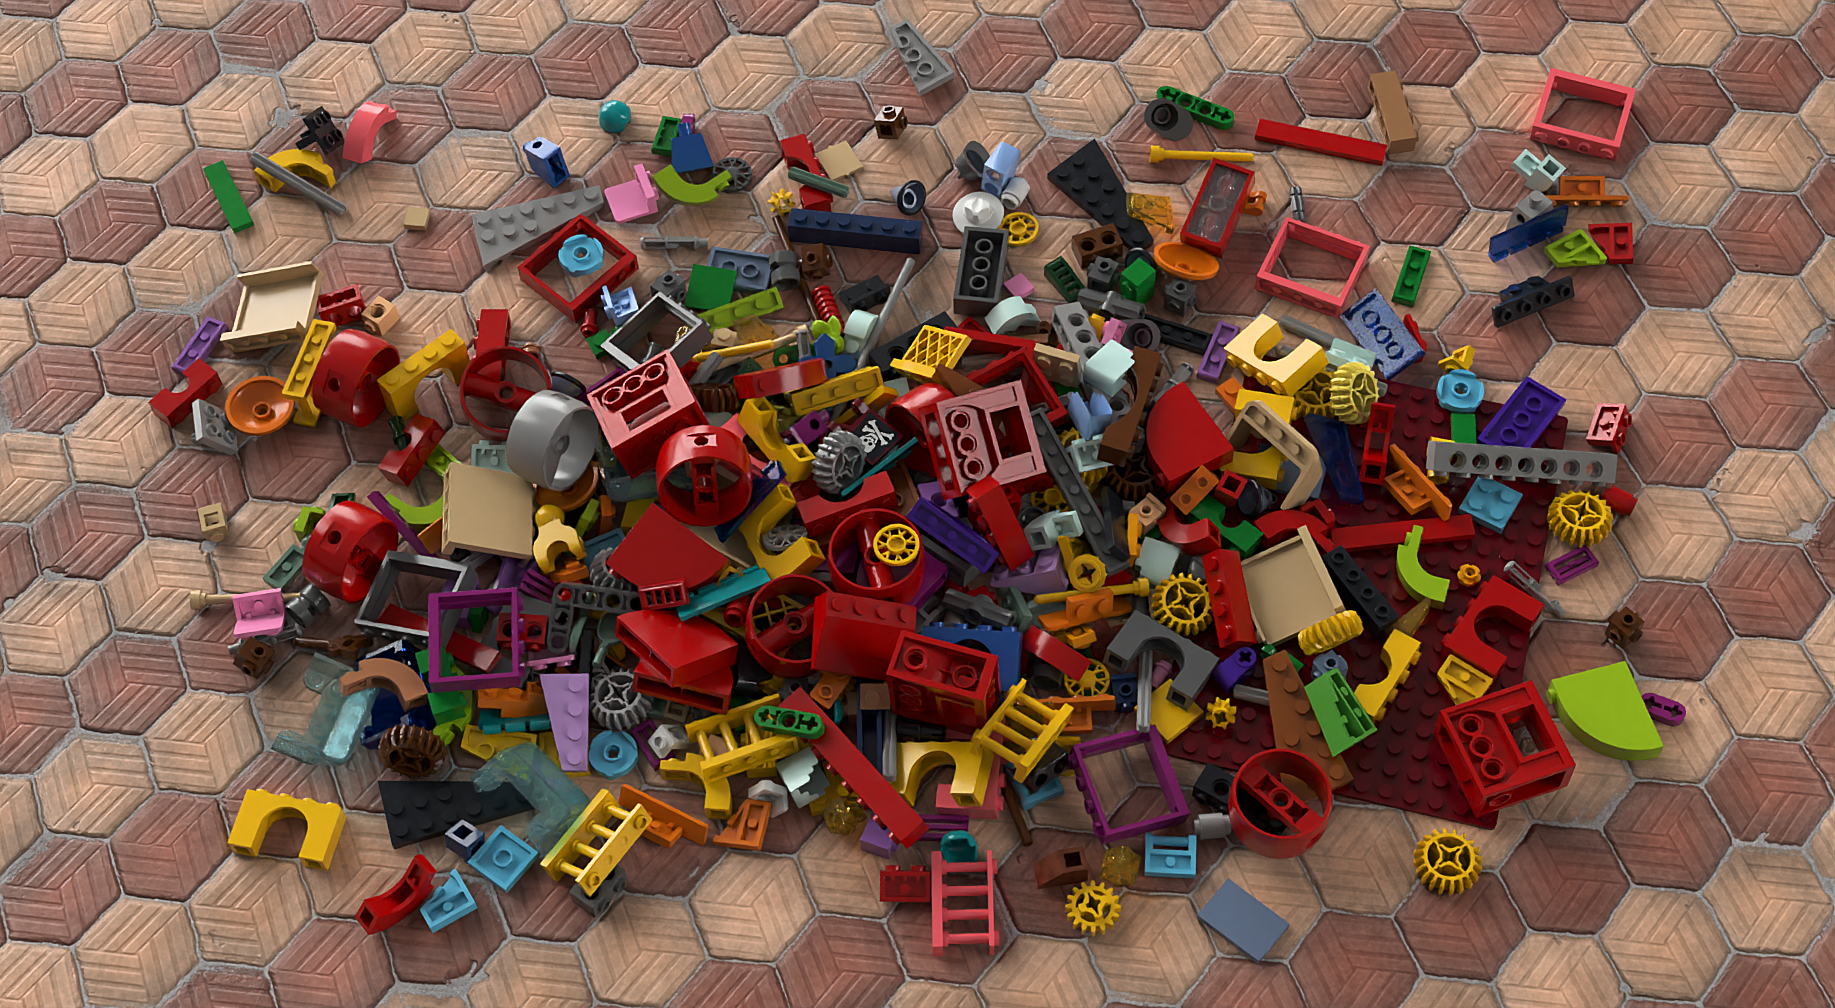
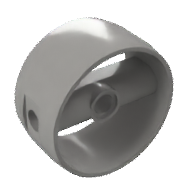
M543 390L533 395L517 413L508 434L506 459L510 469L521 478L542 488L563 491L574 485L587 470L598 445L600 424L594 410L582 401L552 390Z

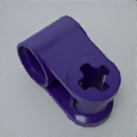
M1249 647L1239 648L1213 670L1211 677L1227 693H1232L1236 684L1241 685L1243 681L1255 672L1256 653Z

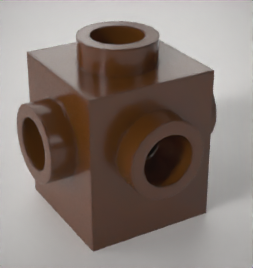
M883 106L874 120L878 139H898L908 125V119L904 114L903 107Z
M823 243L801 246L802 259H799L800 270L807 277L813 280H820L823 276L831 275L830 267L833 266V260L828 248Z
M1627 606L1620 612L1617 610L1613 612L1607 620L1609 625L1605 635L1623 650L1631 642H1637L1643 635L1641 630L1645 621L1642 620L1637 612L1630 610Z
M250 636L237 652L233 665L240 668L244 674L258 679L263 672L267 674L273 666L274 661L271 659L275 651L268 644Z

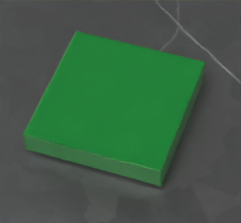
M693 264L684 306L688 309L709 311L731 303L737 270Z

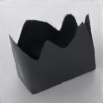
M738 643L736 664L729 666L733 675L731 695L753 700L762 699L768 696V694L756 684L773 679V675L755 662L746 645Z
M1053 742L1022 784L1034 793L1062 774L1069 767L1068 751ZM1007 767V769L1014 775L1016 772V768L1012 769Z

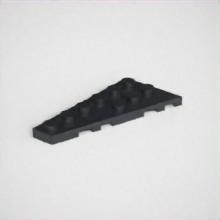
M1095 139L1047 173V179L1101 226L1113 223L1123 245L1129 250L1132 248L1147 250L1153 245V237Z
M378 781L391 843L394 849L443 836L449 828L455 826L462 819L472 826H477L539 808L533 782Z

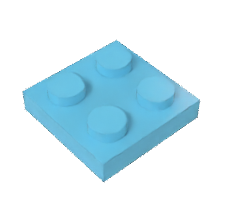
M1478 476L1459 507L1458 513L1461 515L1471 514L1473 521L1501 534L1523 494L1493 479H1483Z
M500 825L471 857L468 865L507 894L540 855L535 849Z

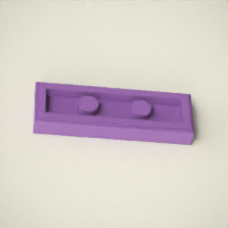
M207 316L171 366L172 370L183 375L182 372L198 358L205 361L219 342L221 334L225 333L228 329L227 324Z
M1222 321L1218 322L1197 371L1196 378L1215 384L1219 383L1227 364V355L1224 347L1239 335L1241 327Z

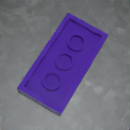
M1526 376L1477 438L1476 444L1531 448L1563 408L1567 399Z

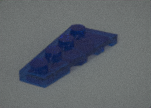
M1308 413L1304 417L1305 423L1340 500L1360 505L1365 501L1345 422Z

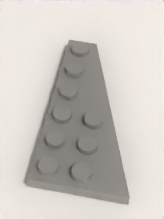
M600 186L472 214L484 270H488L491 268V264L499 260L503 262L508 259L510 254L518 250L523 251L550 237L553 231L559 228L563 229L570 220H574L579 214L587 217L604 208Z

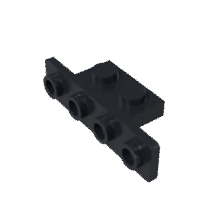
M1532 276L1524 282L1512 284L1508 288L1499 291L1500 299L1504 302L1491 308L1494 326L1499 328L1574 297L1572 277L1567 276L1549 283L1540 276Z

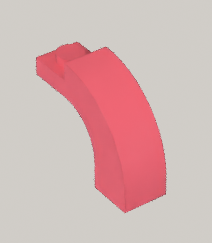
M371 101L364 103L350 123L344 142L342 158L360 164L372 160L373 145L377 132L384 123L396 119L397 110L390 109L386 104H378Z

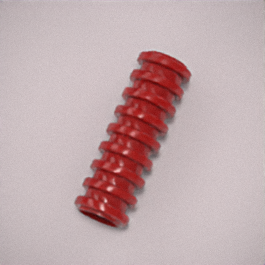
M823 285L815 288L812 291V297L821 320L828 323L831 316H836L841 324L840 336L844 339V321L830 287Z

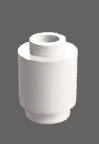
M1022 177L1011 178L1001 194L1002 205L1010 210H1015L1016 207H1019L1030 191L1028 182Z

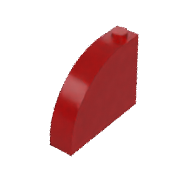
M816 358L733 376V381L738 399H749L817 385L828 381L824 358Z
M1184 381L1166 391L1155 403L1147 422L1145 448L1148 463L1155 474V479L1158 485L1164 487L1168 494L1179 489L1202 465L1210 472H1213L1233 462V446Z
M652 502L605 564L610 567L608 572L615 578L620 580L623 577L636 587L686 578L688 591L694 592L698 588L715 581L730 566L731 562ZM674 587L675 595H680L678 587ZM669 588L665 589L666 595H670ZM655 590L656 594L661 595L660 590Z
M660 609L640 610L617 616L615 636L671 688L736 664L738 644L720 628L700 617L694 616L681 621L677 611Z
M640 659L634 670L632 691L727 715L731 701L733 675L730 667H726L671 688Z

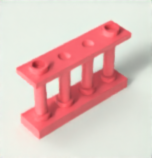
M987 850V862L947 863V860H942L941 851H931L933 956H943V947H948V944L989 943V955H995L994 946L1000 945L999 930H994L993 874H998L997 859H992V850ZM961 872H987L988 885L947 886V884H942V875ZM947 896H988V909L948 910V907H943L942 899H947ZM989 919V933L948 934V931H943V923H948V920Z

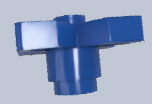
M826 333L822 334L814 343L816 357L803 356L798 361L824 358V362L828 366L826 368L828 379L836 377V373H849L857 365V361L849 354L834 356L835 341Z

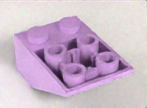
M1058 541L1052 548L1033 551L1035 556L1012 571L1005 565L1000 566L996 562L990 585L999 588L1018 587L1020 592L1036 595L1065 592L1069 576L1064 570V558Z

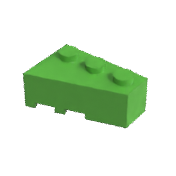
M1337 667L1324 673L1304 687L1333 757L1377 731V728Z

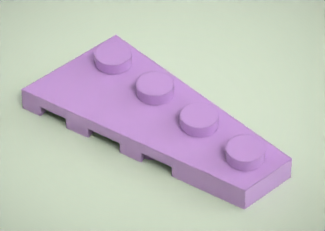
M539 674L562 771L588 772L589 674Z

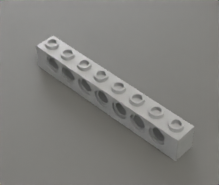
M1080 302L1054 306L1051 323L1065 351L1081 355L1080 384L1089 402L1093 392H1095L1096 396L1098 394L1100 397L1102 394L1104 395L1112 409L1110 426L1122 419L1131 410L1129 398L1126 393L1124 394L1122 388L1113 397H1110L1083 380L1085 363L1103 347V344L1099 343L1096 337V330L1093 326L1091 327L1087 311L1083 310ZM1140 425L1138 428L1141 429L1138 442L1132 443V445L1136 446L1134 453L1141 452L1143 443L1146 441L1145 430Z
M1428 441L1426 469L1434 471L1433 475L1448 476V472H1456L1457 477L1470 478L1472 473L1479 474V478L1493 479V475H1501L1502 480L1516 481V477H1524V481L1539 482V478H1545L1547 483L1561 484V480H1569V484L1584 485V481H1590L1592 486L1606 487V483H1615L1618 455L1600 452ZM1456 454L1457 462L1451 466L1450 457ZM1478 455L1480 462L1478 466L1474 467L1472 461ZM1501 457L1503 462L1501 467L1497 469L1495 462L1497 458ZM1521 459H1524L1525 466L1522 470H1519L1518 463ZM1544 460H1546L1548 466L1547 469L1542 472L1541 463ZM1569 462L1570 469L1565 473L1563 470L1564 464ZM1591 463L1593 467L1592 472L1587 474L1586 467Z

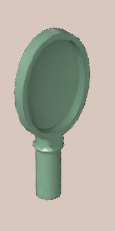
M589 592L585 593L584 601L592 603L594 595ZM580 608L578 610L579 613L573 625L568 645L572 654H576L579 648L582 630L585 629L590 609Z
M607 612L601 617L597 626V637L601 645L592 662L593 667L601 668L607 653L610 651V646L621 643L615 636L617 616L623 615L622 613Z

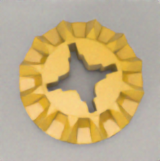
M1090 554L1080 555L1071 562L1068 570L1071 584L1081 592H1095L1105 584L1107 573L1105 564L1099 560V557ZM1084 567L1088 570L1095 568L1096 571L1091 575L1092 579L1088 576L1080 578L1082 573L1085 572Z

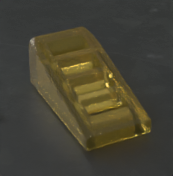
M1425 598L1395 622L1390 628L1389 637L1394 629L1412 637L1429 613L1432 603L1431 599Z

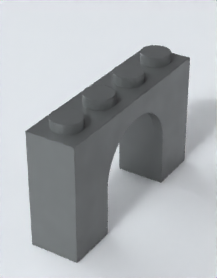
M518 592L519 597H523L524 611H520V614L548 615L550 620L552 604ZM511 605L501 606L500 612L511 613ZM559 611L556 613V620L564 624L567 620L565 612ZM498 615V617H494L487 637H483L480 643L500 652L502 646H499L496 641ZM511 628L506 631L505 636L509 637L512 635ZM533 630L534 632L541 634L540 630ZM502 656L489 674L512 672V661ZM468 666L471 675L485 674ZM525 666V677H521V686L515 688L526 690L527 682H534L535 677L532 668Z
M1135 610L1107 647L1103 663L1124 674L1134 659L1142 652L1157 650L1169 654L1178 663L1180 673L1170 685L1166 699L1187 711L1211 678V673L1217 667L1220 658L1210 651L1197 646L1191 640L1183 638L1170 628L1152 620L1148 615Z

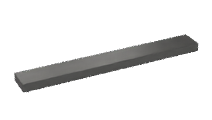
M1042 407L1030 412L1044 464L1070 511L1076 510L1084 531L1083 534L1095 556L1099 557V560L1105 564L1107 577L1129 568L1130 564L1128 561L1122 562L1108 551L1104 518Z

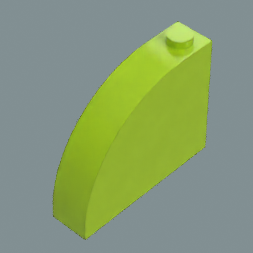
M1626 661L1551 680L1546 691L1549 703L1554 705L1566 729L1586 747L1602 755L1620 760L1639 761L1659 757L1664 747Z

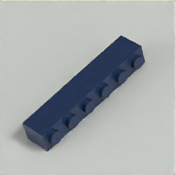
M791 208L788 222L790 242L823 243L829 246L919 255L923 239L922 221Z
M857 677V749L882 775L883 709L860 710V683H883V681Z

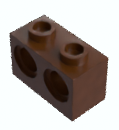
M1112 223L1073 235L1071 249L1080 268L1083 269L1089 267L1091 263L1094 264L1098 256L1112 260L1122 257L1123 242Z

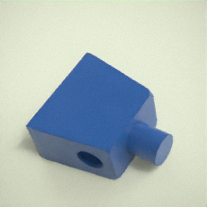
M690 122L677 124L680 137L671 138L672 166L677 174L713 168V162L702 133L692 134Z
M538 137L534 141H528L523 145V152L527 156L531 169L552 188L557 187L570 177L562 151L558 145L543 137Z

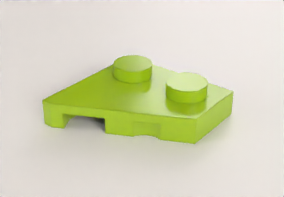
M1581 228L1549 244L1544 249L1546 256L1557 268L1603 265L1607 261L1604 253Z

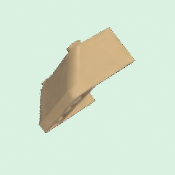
M1254 400L1246 403L1227 434V440L1233 446L1234 451L1242 449L1251 433L1256 438H1266L1300 468V476L1280 508L1286 510L1303 505L1323 473L1317 449L1263 401Z

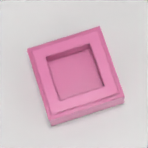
M1022 273L1003 283V288L1011 297L1021 296L1023 299L1034 292V286Z

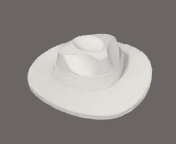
M970 193L956 203L953 209V221L962 234H964L965 226L997 229L1003 220L1004 208L1001 201L990 193Z

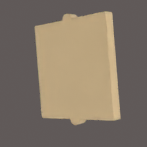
M846 140L834 146L829 145L827 149L814 154L815 157H818L827 177L833 181L844 177L848 178L851 174L863 169V165Z

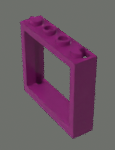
M517 587L428 594L429 685L432 693L521 686V677H525V663H521V655H525L524 640H520V633H524V619L520 618V611H524L523 597H519ZM511 605L512 672L442 677V610Z
M1155 724L1150 725L1148 733H1139L1135 729L1072 746L1068 754V765L1075 772L1077 789L1083 793L1086 813L1091 815L1094 834L1096 837H1099L1102 845L1186 822L1190 811ZM1144 743L1171 814L1109 829L1083 759Z

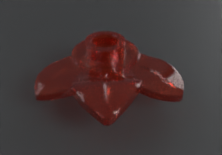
M1104 617L1095 622L1092 630L1095 632L1097 641L1093 642L1090 648L1091 656L1094 660L1103 663L1105 654L1100 652V647L1104 646L1107 650V647L1124 624L1110 627Z

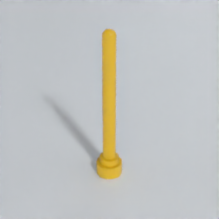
M1150 146V163H1159V161L1164 159L1212 161L1213 158H1217L1223 161L1252 162L1254 160L1252 153L1164 150L1160 146Z
M766 340L698 353L693 358L698 362H704L712 352H716L722 358L763 351L772 349L774 342Z
M1147 577L1137 578V581H1132V584L1100 588H1110L1114 595L1130 593L1139 595V597L1150 595ZM1073 590L1040 594L1034 597V602L1036 604L1066 601L1067 597L1083 594L1084 592Z

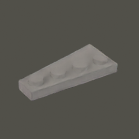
M908 19L890 28V34L919 96L955 78V72Z

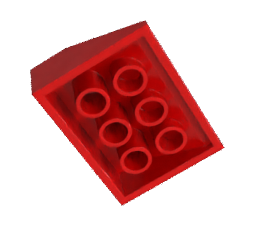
M830 591L815 597L811 670L887 681L886 673L901 630L915 633L916 606Z

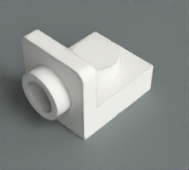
M661 724L648 740L649 745L659 758H665L672 749H688L692 744L689 743L688 736L680 725Z

